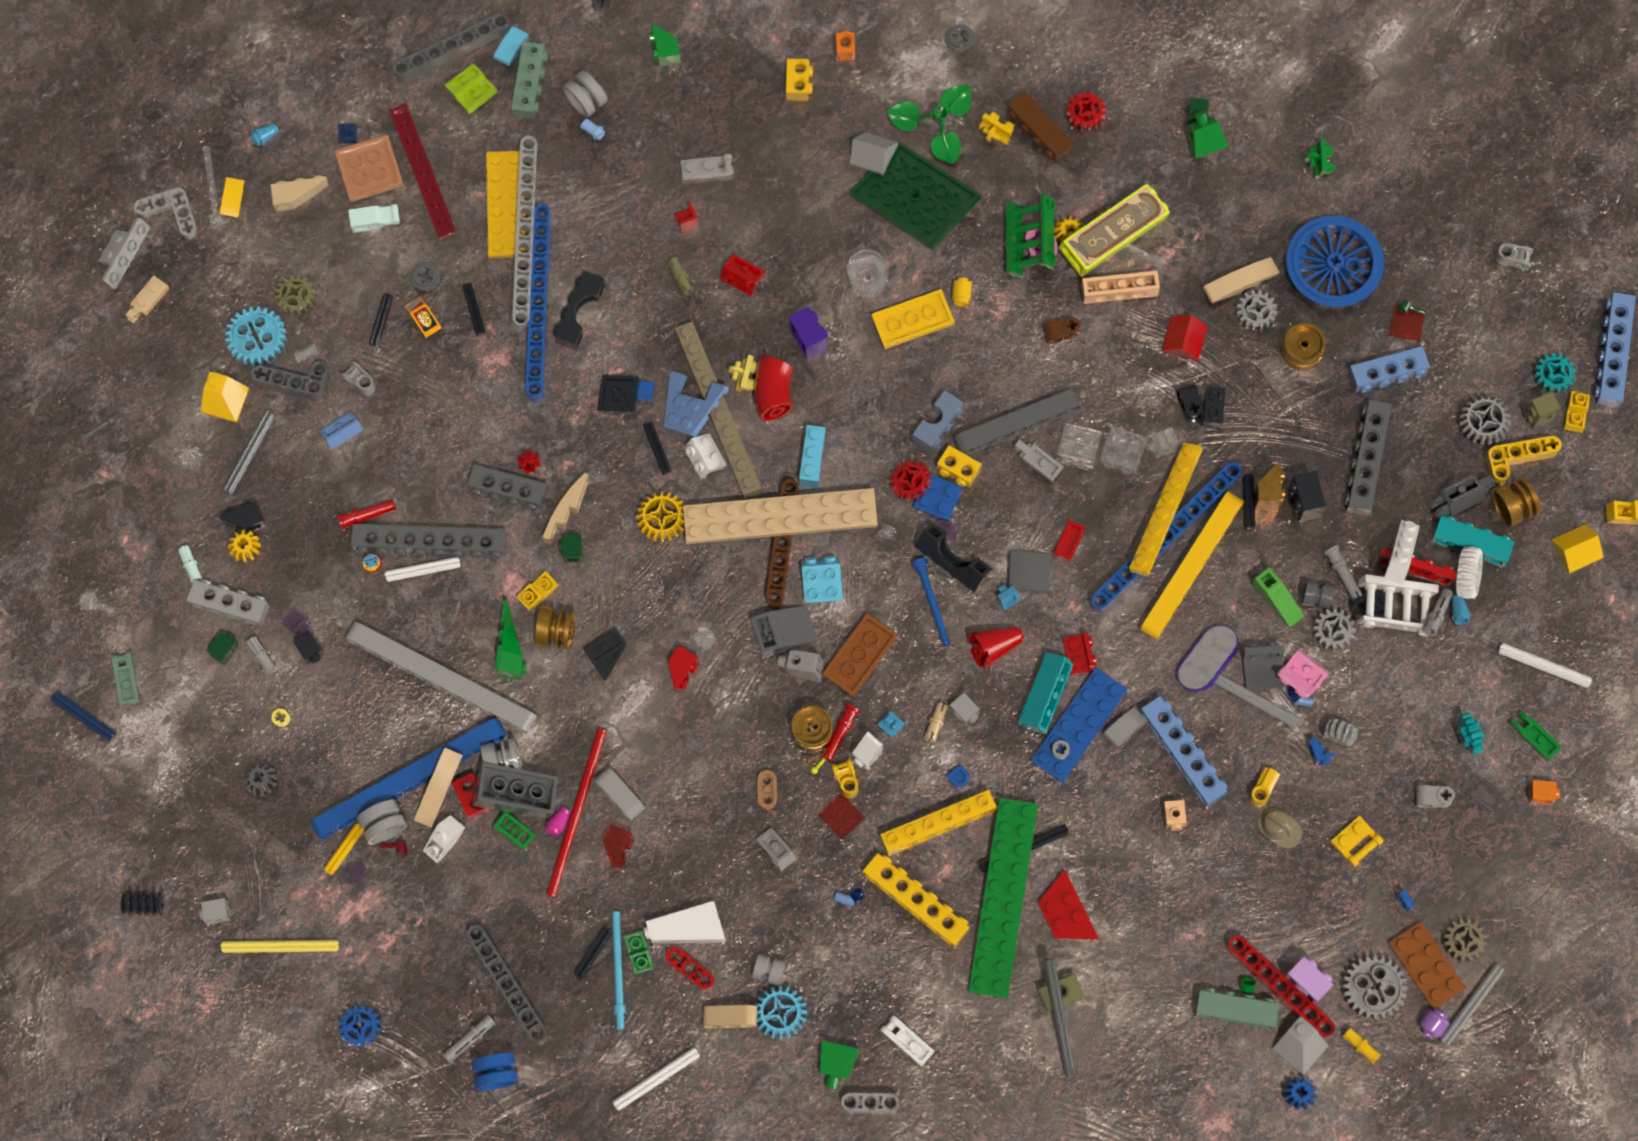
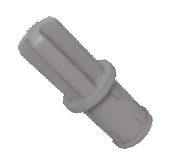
M255 636L249 638L246 644L254 654V659L258 660L265 673L271 672L276 666L267 655L268 651L263 649Z

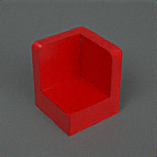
M691 203L687 204L688 209L674 214L681 233L699 226L698 217Z

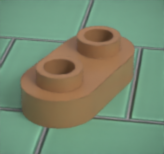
M770 770L760 772L757 777L758 804L765 810H770L777 804V777ZM769 778L771 782L769 784H765L763 782L764 779ZM766 797H769L771 799V802L765 803L764 799Z

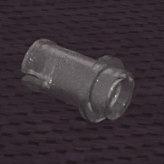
M314 343L301 350L296 349V352L293 353L297 363H304V360L319 354Z

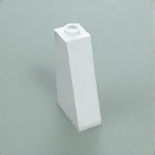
M714 901L646 921L647 927L644 928L646 939L651 938L652 944L726 942Z

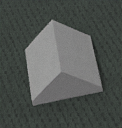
M865 132L853 138L850 165L883 175L898 146V142Z

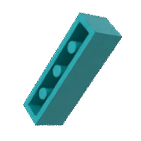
M1451 516L1440 517L1431 542L1459 552L1464 547H1475L1482 551V559L1484 561L1501 567L1506 566L1515 541H1512L1505 535L1498 536L1492 534L1488 529L1475 528L1471 523L1455 521L1456 519Z
M1046 652L1044 659L1041 661L1040 669L1034 678L1032 689L1019 716L1018 723L1026 730L1043 734L1047 733L1074 665L1065 656Z

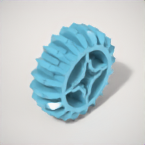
M778 986L779 992H775L774 987H771L772 994L769 995L765 990L763 993L766 998L758 997L762 1004L755 1003L757 1009H760L757 1010V1016H760L757 1018V1023L762 1022L758 1029L763 1030L766 1028L764 1031L765 1036L771 1031V1039H774L776 1034H779V1040H782V1034L785 1033L787 1039H789L790 1031L797 1035L795 1028L803 1029L799 1022H806V1018L801 1016L807 1015V1010H801L806 1007V1003H799L803 999L801 995L795 998L796 990L789 994L790 987H786L785 992H782V986ZM779 998L789 999L794 1005H782ZM773 1000L774 1009L764 1015L766 1005ZM777 1004L779 1005V1008L782 1011H786V1013H783L784 1022L782 1021V1018L779 1016V1014L775 1015V1013H778ZM797 1011L796 1019L788 1026L786 1020L788 1015ZM778 1020L782 1028H775L768 1024L767 1021Z

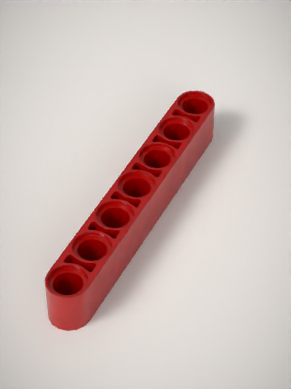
M1233 936L1227 944L1228 953L1297 1018L1301 1016L1318 1031L1323 1039H1328L1334 1033L1335 1025L1333 1021L1241 936ZM1239 942L1242 949L1234 950L1231 944ZM1249 955L1254 956L1256 963L1249 964L1246 957ZM1261 970H1269L1271 977L1264 978L1261 975ZM1277 983L1284 984L1286 988L1284 992H1279L1276 989ZM1291 997L1299 998L1300 1005L1294 1006L1290 1001ZM1308 1010L1312 1011L1315 1014V1019H1308L1305 1016V1012ZM1320 1025H1327L1330 1032L1327 1034L1321 1032Z

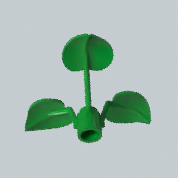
M959 85L947 89L941 96V105L937 106L934 112H930L922 117H918L920 114L918 106L910 101L900 102L888 109L887 112L891 122L898 129L906 132L915 130L917 128V121L932 117L934 122L941 124V136H936L931 142L933 155L949 164H954L957 161L961 152V141L954 132L945 134L944 125L949 115V110L955 116H962L969 111L971 107V86Z

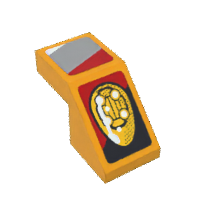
M420 296L404 306L425 338L441 329L435 316Z

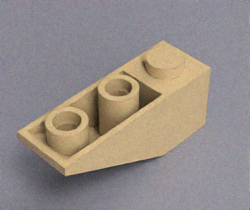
M317 175L310 179L297 178L294 181H278L275 184H271L273 206L276 212L295 209L329 186L327 177Z

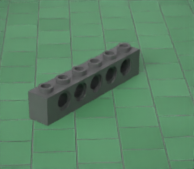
M1369 399L1368 404L1363 406L1361 416H1364V422H1360L1358 430L1361 438L1356 441L1355 451L1358 454L1357 458H1353L1351 469H1354L1353 476L1350 475L1348 487H1351L1350 494H1346L1344 503L1348 505L1347 512L1369 516L1372 511L1392 406L1390 403ZM1370 419H1376L1379 424L1373 425ZM1366 437H1373L1375 442L1367 441ZM1368 454L1372 459L1366 460L1363 455ZM1366 472L1369 477L1363 478L1359 473ZM1356 490H1363L1365 492V495H1358L1356 493Z

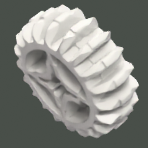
M1464 547L1460 554L1456 591L1459 597L1465 599H1475L1478 595L1483 567L1482 551L1478 548Z

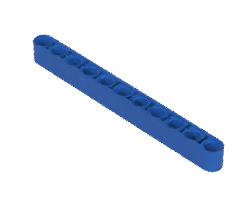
M539 204L534 208L530 317L528 322L525 384L527 397L532 402H539L543 399L545 383L552 224L550 209L545 204ZM541 213L547 214L545 217H539ZM541 230L546 231L543 235L537 234ZM539 248H545V251L537 252ZM539 265L545 266L542 270L536 269ZM541 282L544 284L542 287H535L537 283ZM537 300L543 301L541 305L534 304ZM536 318H542V321L539 323L533 322ZM536 335L542 337L540 340H533V337ZM535 353L541 354L539 358H532V355ZM533 371L540 372V374L537 376L531 375ZM532 389H539L537 394L530 393Z
M1228 463L1174 516L1167 532L1171 540L1163 541L1155 562L1238 482L1242 472L1241 466L1238 463ZM1234 470L1237 475L1231 476L1228 474V471ZM1221 483L1224 488L1218 489L1214 484ZM1208 496L1211 501L1204 502L1201 497ZM1191 508L1195 509L1197 514L1191 515L1188 510ZM1175 522H1182L1184 527L1178 528ZM1135 554L1094 593L1090 603L1092 611L1095 613L1106 611L1141 576V574L1133 573L1129 569ZM1128 573L1131 579L1125 580L1121 575ZM1115 586L1118 591L1111 593L1108 587ZM1101 599L1104 601V605L1098 606L1094 601Z
M497 718L491 719L317 816L310 823L319 840L326 839L356 822L358 815L369 807L383 801L395 800L431 780L444 748L463 755L460 763L481 752L480 745L491 742L495 744L504 739L506 733Z

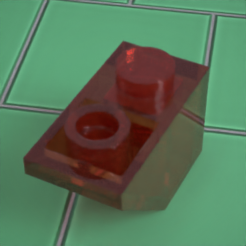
M611 824L603 839V844L613 871L617 872L619 868H623L626 862V857L624 856L627 850L631 851L635 840H633L631 832Z

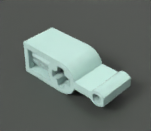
M397 204L385 207L369 206L348 210L353 233L383 228L385 225L400 223Z

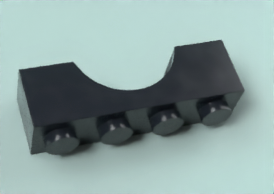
M586 271L577 278L576 290L574 293L571 292L568 299L569 305L567 309L564 308L561 314L562 321L560 325H556L553 332L556 343L576 351L584 335L583 328L576 321L577 313L585 304L599 302L606 287L604 278Z
M934 523L923 530L914 546L972 592H976L984 584L992 571V568L978 557L974 560L966 561L955 556L948 546L947 533Z

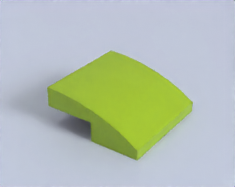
M471 64L445 84L446 89L469 114L498 93L496 87L485 78L484 73L474 64Z

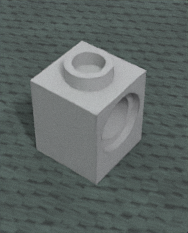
M965 693L952 702L949 708L964 726L968 723L973 724L979 718L980 709Z
M225 898L201 902L202 908L199 909L200 919L204 920L207 925L231 921L228 901Z

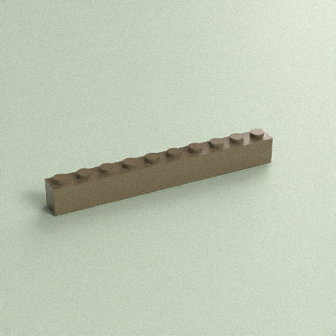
M689 322L675 328L676 337L701 398L705 401L712 382L717 384L718 382L693 322ZM722 395L718 400L720 403L717 408L713 407L708 415L743 500H750L761 496L762 489Z

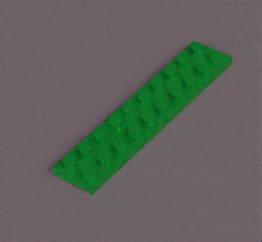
M1004 798L999 799L968 993L1008 999L1038 804Z

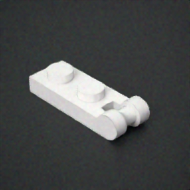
M892 1015L889 1019L890 1022L886 1026L883 1025L880 1031L922 1067L935 1051L898 1018ZM895 1027L900 1029L896 1035L891 1032Z

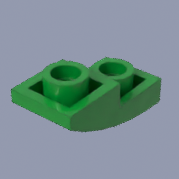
M643 930L624 935L634 973L638 974L654 969Z

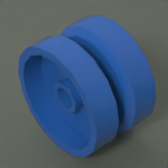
M494 1054L473 1060L471 1062L472 1071L474 1074L479 1075L474 1079L476 1091L496 1090L519 1083L517 1071L510 1070L516 1065L514 1054Z

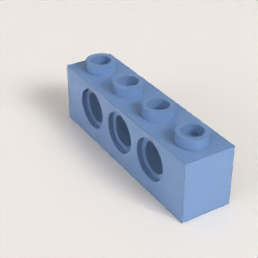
M1421 346L1351 365L1348 373L1354 391L1365 393L1377 386L1384 388L1392 382L1402 383L1410 377H1423L1428 372L1430 366L1424 348ZM1403 364H1410L1412 368L1406 369ZM1390 368L1393 370L1394 373L1389 374L1385 371V369ZM1372 373L1376 376V378L1371 379L1367 376V374Z

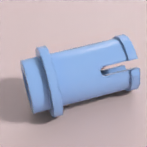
M585 119L581 124L580 128L592 135L595 140H600L605 134L602 126L598 127L589 119Z

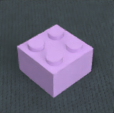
M1303 957L1287 974L1286 978L1316 1005L1334 984L1331 982L1332 978L1327 973H1321L1316 968L1317 964L1312 959Z

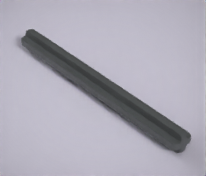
M1049 958L1044 960L1064 1073L1066 1076H1072L1076 1074L1057 968L1055 960Z

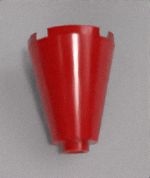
M1016 626L974 631L968 635V644L972 643L973 649L970 652L976 664L986 669L1021 645L1024 635L1022 630Z

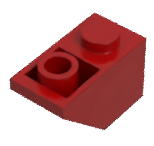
M678 645L668 663L675 692L679 694L681 689L685 690L689 684L688 678L691 674L697 672L700 664H698L699 659L696 655Z

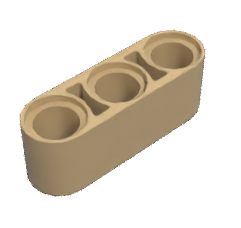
M725 1005L703 1007L704 1028H754L757 1025V1006Z

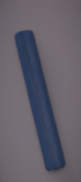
M56 692L52 695L51 701L108 742L113 741L116 732L61 693Z

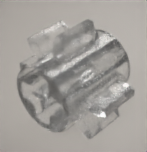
M188 445V448L181 449L182 456H178L180 461H183L182 465L184 468L188 465L193 470L195 466H201L200 459L203 458V455L199 453L200 449L198 447L193 449Z
M707 626L699 627L698 633H694L696 647H702V651L711 650V645L716 644L714 631L708 630Z

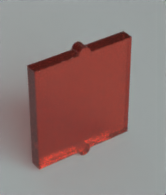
M1395 304L1389 336L1402 338L1403 341L1420 342L1425 315L1411 310L1404 314L1398 310L1399 305Z
M840 794L832 803L829 802L828 807L818 815L841 840L851 831H855V828L865 819L843 794Z

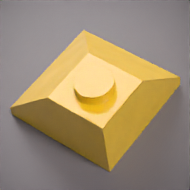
M210 371L203 389L201 413L237 423L249 387L228 376Z

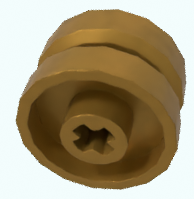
M1299 323L1292 326L1287 331L1281 347L1284 361L1296 370L1314 368L1320 362L1326 347V338L1323 332L1317 326L1310 323Z

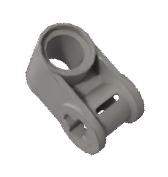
M1504 243L1497 250L1495 260L1500 265L1528 270L1531 267L1529 262L1533 249L1527 246ZM1501 252H1506L1509 256L1506 257Z
M355 361L351 362V366L344 373H340V376L362 395L370 396L375 392L376 385L372 377ZM366 382H369V383H370L369 386H367V387H362V385H363L364 383H366Z
M1416 786V806L1419 808H1446L1452 804L1455 797L1453 789L1447 786ZM1442 794H1446V797H1448L1447 801L1444 800V797H1441Z

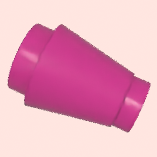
M561 807L545 823L546 832L554 837L562 834L571 814L570 811Z

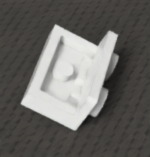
M710 433L691 438L684 447L686 455L690 458L695 471L701 479L705 478L708 473L724 469L727 465Z

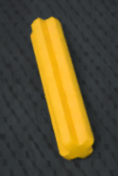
M358 823L354 824L324 867V871L329 875L335 873L364 832V829H361Z

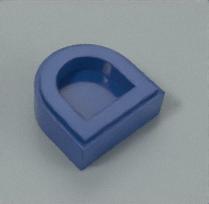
M961 764L946 775L947 780L956 788H963L969 782V774Z
M1406 889L1396 894L1398 901L1405 910L1409 911L1415 907Z

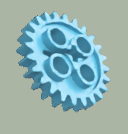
M251 306L249 312L243 309V315L236 313L237 319L231 318L233 325H227L230 331L225 332L226 336L229 337L225 341L229 344L227 346L228 350L232 351L233 357L237 356L239 362L243 359L244 364L247 365L251 361L252 366L257 361L260 365H262L263 360L269 363L270 357L276 359L275 353L281 354L279 347L285 348L282 341L287 340L286 336L283 335L287 331L283 328L285 325L283 321H280V316H275L274 311L269 313L266 307L261 311L260 306L254 311ZM249 322L253 324L262 343L263 350H260L249 327ZM259 322H265L262 327H257ZM242 330H248L246 334L240 335ZM266 338H273L269 343L264 342ZM255 345V348L253 350H247L249 346Z

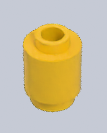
M960 277L953 281L952 300L956 306H968L971 301L972 283L967 278Z

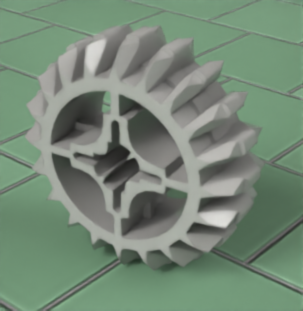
M1479 395L1478 400L1473 397L1471 399L1472 403L1467 401L1466 407H1462L1461 412L1463 414L1459 416V419L1462 421H1460L1459 426L1464 427L1462 433L1468 432L1467 439L1474 438L1473 443L1480 440V445H1483L1484 441L1491 445L1492 440L1498 443L1499 438L1503 439L1505 437L1504 433H1508L1509 428L1507 426L1511 425V421L1508 419L1511 418V414L1506 413L1509 410L1508 407L1502 408L1503 401L1497 403V397L1490 400V395H1487L1486 399ZM1481 407H1486V408H1487V410L1482 411V412H1481V411H1478V410H1477V411H1474L1475 409H1478V408H1481ZM1493 410L1498 414L1500 423L1493 417ZM1487 414H1489L1487 418L1488 420L1486 421V423H1484L1483 426H1481L1483 423L1482 420L1486 418ZM1470 417L1478 424L1477 430L1471 424ZM1488 428L1496 429L1495 431L1490 433H1483V431Z

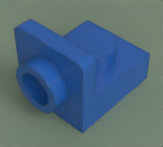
M1317 737L1309 739L1306 745L1314 765L1320 764L1325 766L1332 763L1331 760L1334 759L1335 753L1323 755L1324 747L1321 742H1318Z

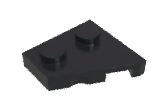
M614 629L584 649V652L605 681L627 644L617 629Z

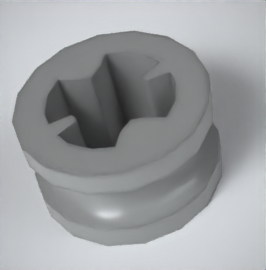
M1060 740L1054 743L1052 754L1055 758L1061 760L1069 755L1070 747L1067 742ZM1060 745L1062 746V748H1066L1064 750V754L1062 755L1060 754V752H1056L1058 746Z

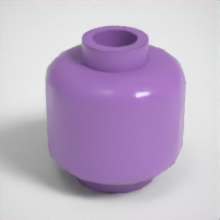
M1436 1008L1427 1010L1419 1023L1420 1027L1424 1029L1422 1033L1431 1039L1434 1036L1442 1037L1449 1026L1448 1016Z

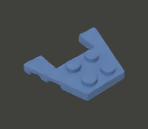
M671 371L663 427L696 437L709 419L708 414L713 407L717 408L720 403L718 400L723 393L726 394L729 388L712 382L705 401L683 395L681 393L687 376Z

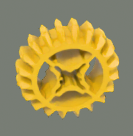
M661 491L658 497L656 493H653L652 499L647 496V503L641 501L640 504L643 508L637 509L639 515L636 516V519L639 520L637 523L638 527H642L641 533H647L646 537L648 539L653 536V541L656 542L660 538L663 543L665 541L664 538L668 537V540L671 542L672 535L678 538V532H684L682 527L685 526L683 501H678V496L675 495L671 498L670 492L664 496V493ZM659 505L656 511L648 514L653 507ZM665 505L673 507L677 513L666 510ZM662 510H663V514L665 515V516H664V519H663V524L661 523V519H660V517H661V515H662ZM674 520H676L673 526L666 529L668 523L674 522ZM647 521L657 523L659 529L651 527Z

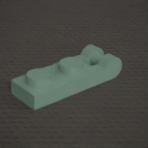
M127 651L123 655H111L120 706L140 703L132 652ZM126 662V666L120 667V663Z

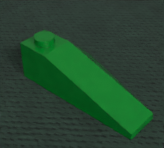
M503 600L501 626H503V629L499 631L500 645L497 647L496 672L499 679L523 680V674L527 673V663H524L508 601Z

